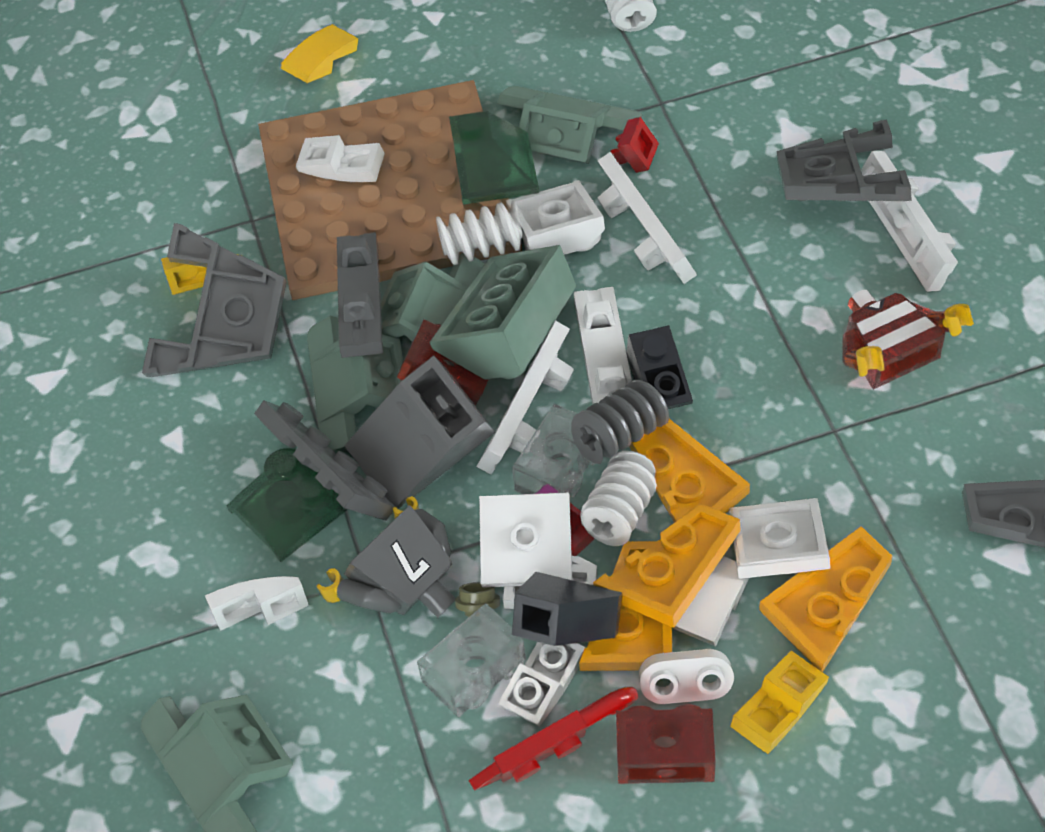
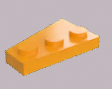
M670 418L668 423L662 427L656 426L655 431L649 435L644 434L642 439L637 442H631L629 446L631 451L640 453L653 462L656 470L654 477L657 484L656 493L674 522L699 504L727 513L730 511L729 508L737 505L750 493V483Z
M699 504L660 533V540L642 553L636 550L624 559L625 565L611 576L605 573L595 580L593 585L622 592V606L674 628L741 531L740 519Z
M657 541L626 542L621 549L613 573L625 565L624 559L636 550L642 553ZM621 605L617 636L615 638L589 641L587 648H584L579 662L580 671H639L640 666L648 657L659 653L672 652V627Z

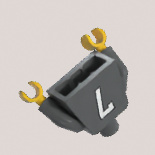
M408 497L406 499L408 507L404 511L393 507L395 520L350 562L344 573L349 579H343L338 570L330 568L326 573L334 583L328 587L317 584V589L327 602L335 603L342 600L361 608L387 614L397 612L398 614L405 615L420 600L439 618L455 602V597L439 582L452 565L450 559L451 548L444 523L425 510L419 509L415 497Z

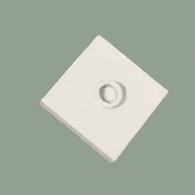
M569 493L479 496L482 587L522 586L535 572L572 580Z
M818 498L729 508L730 515L740 519L741 531L734 540L739 579L830 569V557Z

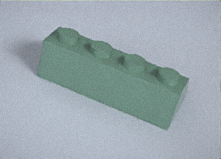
M555 245L490 257L430 341L432 349L483 379L499 377L513 379L521 375L576 288V283L561 246Z

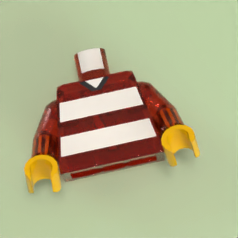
M858 291L848 302V306L853 313L849 316L847 331L842 336V362L846 367L857 370L860 377L865 376L873 390L940 359L945 332H950L952 336H958L962 333L961 326H972L974 324L969 305L955 304L948 307L945 311H934L910 302L904 295L894 293L876 301L869 291Z

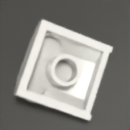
M579 180L516 199L506 200L509 212L512 200L516 203L525 251L555 245L561 246L564 255L576 251H588L599 243L602 237L601 233L605 230L603 215Z

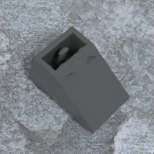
M433 356L394 388L344 446L366 476L373 478L387 489L388 492L385 497L399 509L407 503L406 499L408 497H415L492 436L495 431L446 367Z

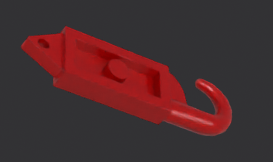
M634 687L617 689L493 757L491 765L469 779L472 788L476 791L500 779L504 783L512 777L516 783L521 782L541 769L539 762L554 753L558 759L569 755L582 746L580 738L585 736L586 729L610 714L614 715L633 704L639 696L637 690Z

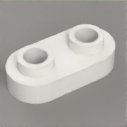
M714 649L655 654L648 657L639 669V683L643 695L648 700L657 704L718 699L728 693L734 681V674L729 659L722 652ZM709 674L718 676L717 680L712 683L704 682L703 678ZM663 678L671 681L666 687L656 685V682Z

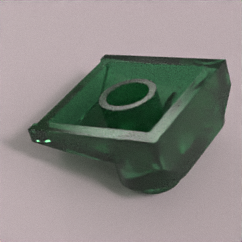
M292 448L279 449L270 454L265 461L264 472L227 505L228 510L232 514L235 513L273 551L280 562L348 510L336 500L339 494L333 489L325 488L315 478L318 472L302 464L293 455L296 449Z

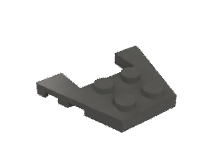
M887 119L873 122V130L858 134V129L856 128L843 131V139L824 144V140L820 138L776 151L786 200L912 201L911 185L905 170L863 176L856 153L893 148L892 133Z
M174 223L167 254L169 261L207 267L191 344L149 338L142 374L146 377H158L271 359L287 283L286 279L242 255H237L221 247L207 237L204 238L181 224Z

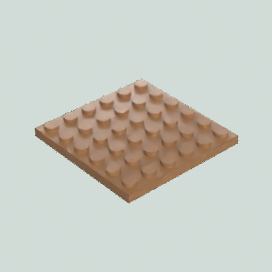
M474 80L258 124L292 300L338 291L337 237L359 236L376 232L380 282L391 280L396 271L425 261L438 269L453 267L449 257L443 253L436 217L439 216L444 224L448 226L451 213H455L460 221L464 223L465 211L469 209L477 219H479L480 209L483 206L488 207L493 216H495L497 203H503L508 211L506 200L509 199ZM339 135L345 146L380 143L385 154L376 182L337 181L299 172L296 168V163L305 138ZM507 241L505 252L501 255L521 252L522 244L520 245V250L515 251L510 241ZM490 245L488 258H484L479 248H476L474 252V257L479 260H486L500 255L494 245Z

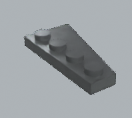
M263 400L254 414L283 444L291 448L298 447L293 455L302 464L318 472L315 478L325 488L333 489L339 494L336 500L344 508L387 521L393 512L392 508L396 506L385 497L388 491L384 486L369 476H366L364 479L356 472L359 465L341 451L335 453L328 447L331 440L324 433L312 426L308 429L300 421L304 416L297 409L285 402L278 406Z

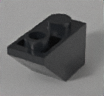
M667 325L629 334L626 354L633 380H642L652 385L664 398L668 409L692 404V395L670 326Z
M535 572L515 593L512 635L553 646L615 638L619 628L622 592Z

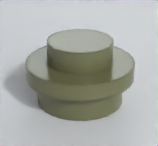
M481 582L467 583L460 586L459 596L455 598V607L460 611H464L465 616L470 618L487 617L492 614L493 609L500 606V596L495 593V587H482Z

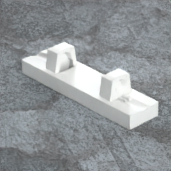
M871 151L861 169L863 176L897 171L885 151ZM908 178L911 185L912 201L869 202L927 292L940 291L948 275L958 263L951 252L956 243L949 233H942L936 230L914 197L919 187L913 178Z
M611 152L599 159V164L612 182V185L598 197L604 210L613 218L631 208L650 235L649 238L634 249L636 256L643 266L649 271L666 261L667 263L669 262L684 284L694 278L697 274Z
M613 287L600 288L594 291L574 292V304L592 404L599 403L604 397L612 395L616 390L624 388L632 381Z
M557 321L554 322L476 467L492 474L509 447L525 455L531 453L541 433L522 421L541 383L559 391H562L568 383L574 368L557 358V353L570 328Z

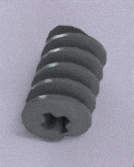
M633 380L624 388H619L612 395L604 397L599 403L592 404L586 410L580 411L573 417L571 422L573 441L586 459L595 464H601L603 456L607 458L613 457L618 453V449H626L630 446L631 442H637L643 438L644 434L649 435L655 431L656 426L662 427L668 423V407L664 398L652 385L642 380Z

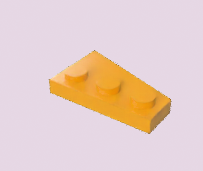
M862 526L828 550L830 569L799 572L760 601L759 610L821 672L825 670L891 566L893 556Z

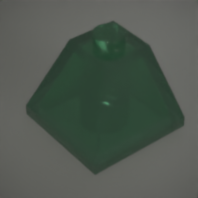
M488 111L449 117L463 205L539 193L528 132Z

